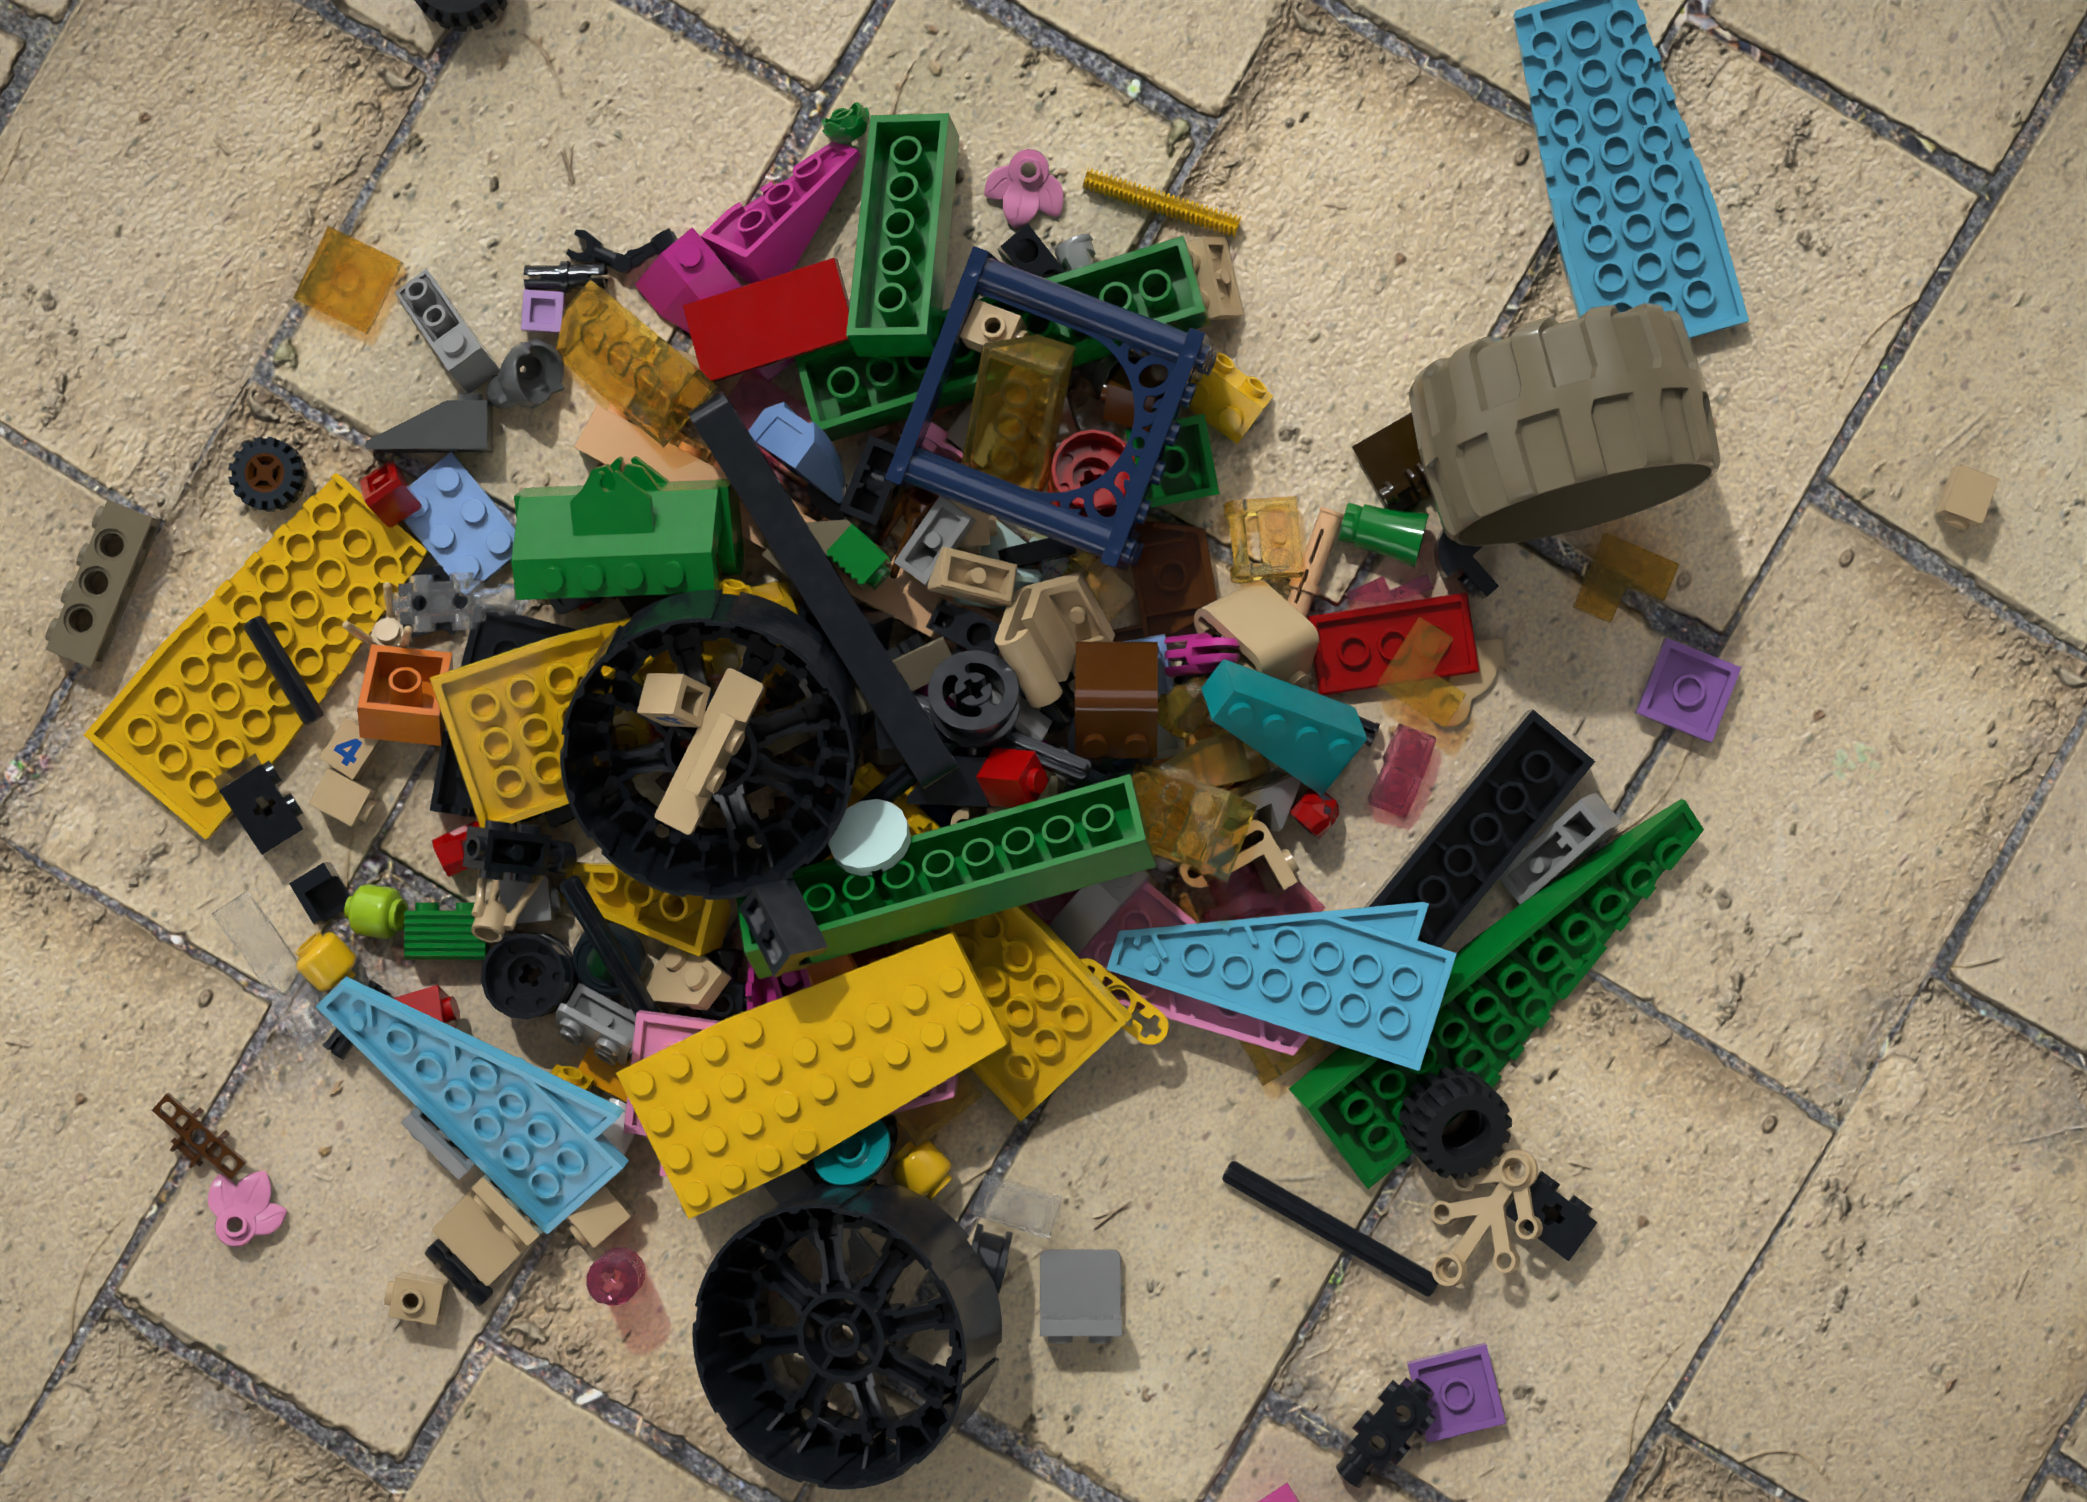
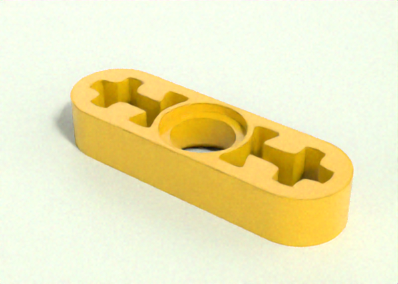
M1089 958L1080 959L1087 968L1090 966L1094 967L1095 971L1093 974L1102 984L1106 977L1113 981L1112 984L1106 987L1110 992L1119 989L1129 995L1130 1005L1127 1010L1131 1015L1134 1013L1137 1003L1140 1002L1145 1006L1139 1012L1147 1019H1152L1154 1015L1160 1019L1157 1026L1161 1029V1032L1158 1036L1150 1034L1146 1038L1141 1034L1144 1027L1135 1019H1133L1131 1026L1124 1024L1121 1028L1141 1043L1147 1045L1158 1044L1166 1038L1169 1032V1021L1163 1012L1095 960Z

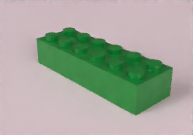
M949 113L870 115L846 334L858 357L932 356L939 338L960 139Z

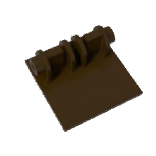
M1412 412L1352 446L1354 453L1387 509L1402 511L1431 494L1419 456Z

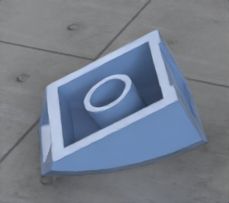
M785 402L764 408L748 430L755 443L788 470L837 503H841L846 493L844 472L834 445L825 432L815 422L808 423L797 416Z

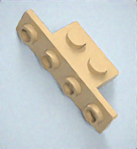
M728 668L704 714L701 728H697L655 813L656 819L687 835L694 833L713 793H716L724 782L726 776L725 768L731 756L738 752L744 741V730L765 690L764 684L735 669Z

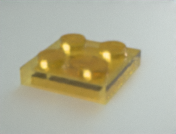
M328 226L293 299L368 335L403 262Z

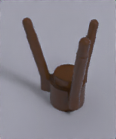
M916 486L910 488V490H904L900 503L878 534L874 543L881 547L903 515L907 527L895 556L896 559L914 534L915 529L918 528L937 501L939 495ZM894 562L890 571L892 579L897 578L901 568Z

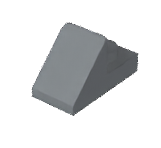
M939 496L894 563L928 586L941 548L957 549L976 522V519L948 499Z
M1277 767L1213 800L1218 814L1234 818L1237 821L1248 820L1257 815L1258 821L1264 823L1268 829L1279 832L1284 827L1301 781L1281 767Z

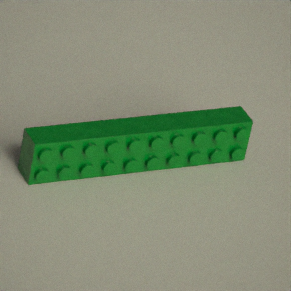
M1184 236L1045 278L1188 332L1190 328L1199 329L1211 325ZM984 297L978 300L1022 317L1027 326L1026 331L1029 332L1027 344L1020 355L1016 354L1012 364L967 348L962 341L936 409L1021 384L1022 376L1059 368L1063 371L1114 354L1102 343L1084 333L992 298ZM949 309L942 310L940 332L942 330ZM1117 340L1113 341L1118 347L1123 344ZM850 341L795 357L811 421L815 422L825 432L831 442L907 419L931 359V356L858 357Z
M1131 774L911 836V843L904 857L892 868L884 872L882 869L871 871L873 875L860 876L851 874L837 865L833 858L798 868L790 878L794 879L828 945L824 953L809 956L812 963L815 964L1155 868L1156 863L1142 804ZM747 896L738 897L736 900L745 955L759 979L773 976L739 909Z

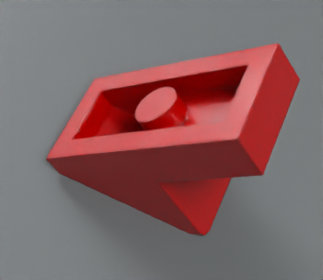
M393 458L359 481L365 503L389 528L394 527L422 507L418 498L405 482L402 470Z

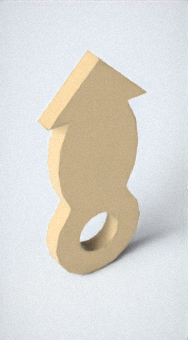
M1503 638L1476 640L1479 673L1452 676L1449 678V682L1435 687L1430 692L1427 698L1426 709L1434 723L1442 727H1453L1461 724L1470 712L1471 700L1481 695L1491 685L1496 676L1498 666L1505 672L1507 671ZM1449 695L1457 700L1458 708L1454 714L1446 715L1441 712L1439 702L1442 697Z

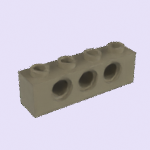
M107 500L105 507L100 506L97 509L92 521V528L95 531L89 544L85 543L82 546L77 557L76 565L80 566L74 581L70 580L63 590L61 603H64L60 616L59 618H54L47 629L45 639L49 642L46 650L89 668L101 669L161 524L160 520ZM119 535L123 539L124 548L118 556L112 557L107 549L108 542L114 536ZM104 573L108 578V587L103 593L97 595L92 588V581L97 574ZM88 610L92 614L93 623L87 631L82 632L77 626V617L82 611Z

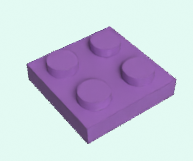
M1664 638L1635 714L1712 743L1742 667L1669 638Z
M1485 1342L1407 1361L1411 1382L1418 1378L1426 1383L1435 1394L1431 1399L1437 1405L1431 1413L1437 1418L1424 1432L1427 1443L1506 1424Z

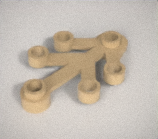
M1524 1150L1507 1152L1501 1158L1499 1165L1491 1166L1487 1170L1480 1168L1479 1175L1471 1177V1183L1467 1187L1462 1185L1461 1179L1455 1180L1452 1177L1454 1187L1461 1192H1472L1479 1184L1499 1182L1491 1196L1458 1202L1439 1200L1431 1206L1430 1216L1439 1225H1449L1457 1218L1477 1215L1454 1251L1441 1254L1433 1261L1432 1275L1436 1282L1443 1286H1456L1465 1280L1468 1273L1466 1263L1490 1227L1495 1250L1492 1259L1494 1268L1500 1273H1513L1519 1268L1520 1256L1511 1247L1505 1205L1512 1194L1514 1195L1518 1220L1515 1223V1232L1518 1237L1524 1240H1535L1543 1231L1542 1222L1538 1217L1534 1216L1530 1187L1537 1180L1539 1169L1536 1159L1529 1152ZM1518 1163H1522L1525 1168V1173L1521 1178H1518L1514 1173V1168ZM1443 1205L1449 1210V1216L1445 1220H1442L1439 1216V1209ZM1527 1220H1530L1534 1225V1231L1531 1235H1527L1523 1229L1524 1223ZM1505 1253L1509 1254L1512 1259V1263L1508 1268H1504L1501 1263V1258ZM1451 1262H1454L1458 1267V1273L1455 1277H1451L1448 1273V1266Z

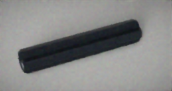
M262 616L252 618L244 625V630L302 723L310 725L318 721L323 716L321 707L269 624Z

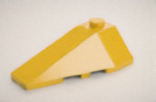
M576 862L573 870L566 875V879L574 875L580 877L602 916L607 920L699 957L722 947L731 912L728 899L704 900L702 896L686 895L681 897L665 893L635 880L612 863ZM562 895V901L567 903L564 896Z

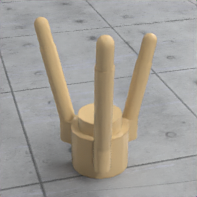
M389 582L383 584L386 618L375 623L371 635H368L348 621L342 624L344 629L364 642L369 650L371 644L410 648L409 641L412 627L405 626L403 629L402 624L398 621L393 592Z
M535 875V882L529 883L510 913H507L508 908L505 904L497 901L500 892L499 880L494 879L489 899L485 901L487 879L478 877L476 900L471 913L475 917L471 928L472 934L486 942H500L505 930H514L519 915L544 876Z

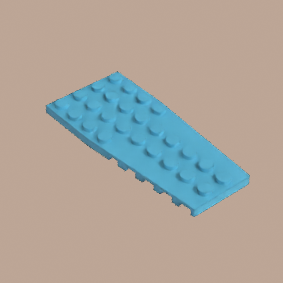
M1550 0L1516 10L1513 20L1558 249L1578 318L1592 307L1615 305L1620 313L1643 303L1659 304L1663 307L1664 312L1675 311L1682 317L1690 339L1747 323L1749 318L1715 200L1699 158L1695 157L1689 141L1690 134L1685 121L1681 120L1674 101L1676 99L1671 84H1668L1660 64L1661 57L1657 47H1654L1646 27L1647 20L1643 10H1640L1637 0Z

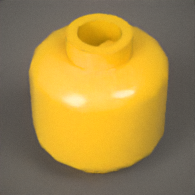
M319 931L315 932L295 953L299 957L296 963L297 970L320 992L336 987L346 976L353 979L356 975L352 971L357 960L356 954L333 932L321 934Z
M923 1140L916 1146L909 1141L893 1157L898 1162L892 1172L894 1180L900 1186L912 1190L929 1200L937 1195L952 1179L948 1174L952 1168L951 1161L929 1140Z

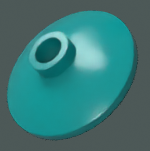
M880 1119L814 1157L813 1163L816 1171L823 1180L834 1186H855L867 1181L881 1169L889 1155L891 1146L889 1131Z

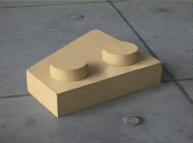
M671 945L643 984L654 1003H662L671 1008L688 1006L695 1010L707 1011L731 980V977L705 954L699 957Z

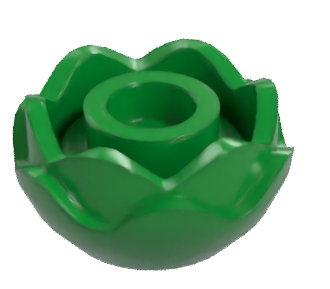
M858 102L853 103L850 109L838 108L832 113L830 119H822L824 127L822 132L831 141L838 144L853 141L866 133L870 122L869 110Z

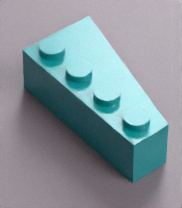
M1225 659L1220 662L1201 688L1212 721L1321 796H1323L1367 740L1355 707Z

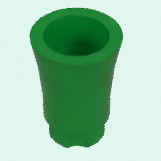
M1348 503L1339 540L1354 543L1353 547L1384 555L1415 568L1429 514L1396 511L1364 504L1362 507Z

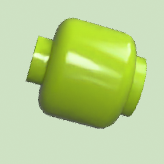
M364 884L357 888L353 896L347 898L344 915L349 920V925L354 933L360 936L385 940L392 938L398 931L404 928V912L408 910V904L403 900L400 892L392 887Z

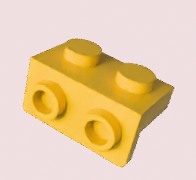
M1216 352L1218 355L1209 376L1203 374L1200 382L1191 381V383L1197 385L1189 409L1197 415L1205 414L1206 422L1238 444L1273 398V395L1267 391L1263 382L1255 377L1245 375L1235 367L1234 362L1228 356Z

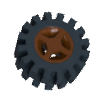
M257 437L251 443L248 441L243 443V449L240 452L235 451L233 457H235L234 463H229L228 470L232 471V476L228 478L229 483L234 486L233 492L242 499V502L258 510L275 512L276 509L283 510L288 508L287 504L290 502L295 503L299 499L297 495L305 489V485L302 484L303 479H307V472L303 469L305 463L303 458L299 457L297 450L276 438Z

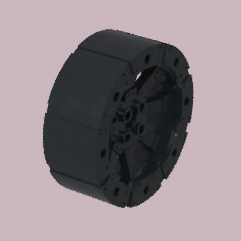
M710 589L684 592L658 600L634 613L628 623L623 627L619 625L605 639L592 658L570 702L563 723L561 735H564V743L560 750L561 775L568 802L580 827L589 839L592 838L602 849V855L630 877L659 891L681 897L692 895L702 896L704 900H719L747 896L755 885L787 880L794 875L795 870L804 863L808 865L824 849L837 830L849 802L860 757L858 751L862 739V721L859 701L852 679L835 650L831 652L823 642L824 636L816 628L793 611L766 598L740 592V595L723 594V590ZM718 638L731 639V643L747 646L739 672L761 683L765 674L769 675L776 663H778L789 674L793 672L798 678V685L805 695L797 698L793 704L767 712V709L753 712L745 728L747 736H745L738 752L731 756L729 760L731 768L726 770L723 784L716 793H713L715 801H719L726 818V828L707 829L697 825L694 833L687 835L655 818L658 807L637 791L632 778H635L637 774L659 770L662 773L671 772L674 776L686 752L681 747L680 742L684 739L692 740L698 727L663 726L638 714L637 710L645 681L636 672L644 665L648 657L652 656L654 658L668 650L672 662L677 665L679 674H684L711 688L705 709L706 712L717 689L713 681L708 679L702 656L704 652L703 641H717ZM602 666L614 668L616 670L615 677H605L601 670ZM829 694H831V696H832L833 700L835 701L836 705L832 704V703L829 701V699H828V695H829ZM619 707L627 712L631 710L654 725V729L662 736L656 738L654 743L629 747L628 744L618 745L616 727L613 726V719L617 708ZM801 730L803 733L817 730L818 747H821V750L818 751L814 768L804 765L796 767L773 757L774 753L767 749L766 746L774 743L775 739ZM598 756L599 760L603 762L609 760V764L606 767H599L595 764L594 757ZM746 781L766 784L784 792L785 796L792 800L787 805V808L780 813H774L760 820L757 813L752 812L745 794L747 788ZM828 783L835 789L830 794H824L820 791L819 787ZM659 824L669 828L670 833L667 837L661 838L655 834L654 831ZM755 835V842L762 846L757 849L751 848L747 844L748 837Z
M868 1179L855 1186H834L827 1182H822L808 1187L789 1197L733 1235L717 1253L702 1280L695 1306L698 1308L696 1321L693 1322L692 1337L695 1363L705 1395L715 1414L718 1412L727 1425L725 1429L736 1442L760 1463L789 1479L800 1483L803 1481L815 1483L820 1488L846 1490L875 1486L903 1475L914 1464L918 1465L958 1430L977 1410L986 1396L999 1362V1358H996L997 1345L1002 1342V1317L995 1283L980 1251L976 1253L967 1241V1238L970 1236L948 1213L924 1196L896 1184L885 1186L877 1184L875 1179ZM862 1227L872 1229V1233L885 1237L887 1240L880 1251L882 1255L871 1272L860 1281L855 1268L851 1269L848 1239L851 1238V1229L860 1230ZM811 1234L814 1236L816 1248L819 1247L823 1274V1277L820 1278L821 1284L817 1282L812 1284L793 1267L794 1261L787 1255L802 1238ZM761 1246H763L766 1249L764 1251V1254L761 1250ZM916 1259L925 1270L928 1269L935 1278L933 1282L940 1295L934 1296L929 1301L905 1306V1303L890 1304V1299L895 1290L893 1288L894 1284L903 1270ZM776 1290L795 1308V1313L800 1317L798 1323L777 1327L775 1323H771L770 1306L768 1304L770 1291ZM845 1299H846V1300H849V1301H851V1302H854V1303H853V1304H848V1303L845 1301ZM843 1325L851 1329L854 1340L844 1334ZM932 1328L935 1331L949 1329V1346L952 1347V1354L947 1358L946 1366L938 1363L932 1365L908 1352L909 1347L900 1339L905 1338L910 1333ZM758 1334L761 1338V1344H754L750 1339ZM857 1351L863 1353L865 1356L868 1357V1359H861L858 1356ZM798 1353L804 1357L809 1365L808 1370H810V1373L803 1387L788 1373L780 1354ZM882 1375L886 1377L892 1376L916 1390L915 1393L927 1401L917 1410L914 1409L897 1416L893 1406H888L881 1388ZM836 1383H845L847 1389L851 1390L860 1413L857 1419L845 1416L841 1412L828 1407L829 1401L826 1399ZM803 1408L813 1412V1415L807 1420L802 1416Z

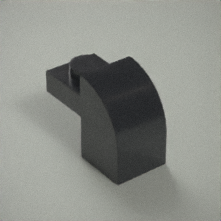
M1442 529L1437 537L1434 548L1436 567L1442 578H1447L1457 570L1461 574L1457 580L1470 596L1474 597L1478 594L1482 599L1489 596L1499 585L1473 557L1483 546L1460 545L1450 540Z

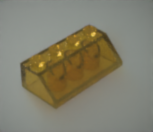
M591 279L564 310L556 347L557 351L563 355L564 364L662 447H665L690 418L688 412L702 404L716 388L717 385L699 368Z
M1037 334L984 344L962 465L1022 488L1037 492L1044 490L1050 478L1075 346Z

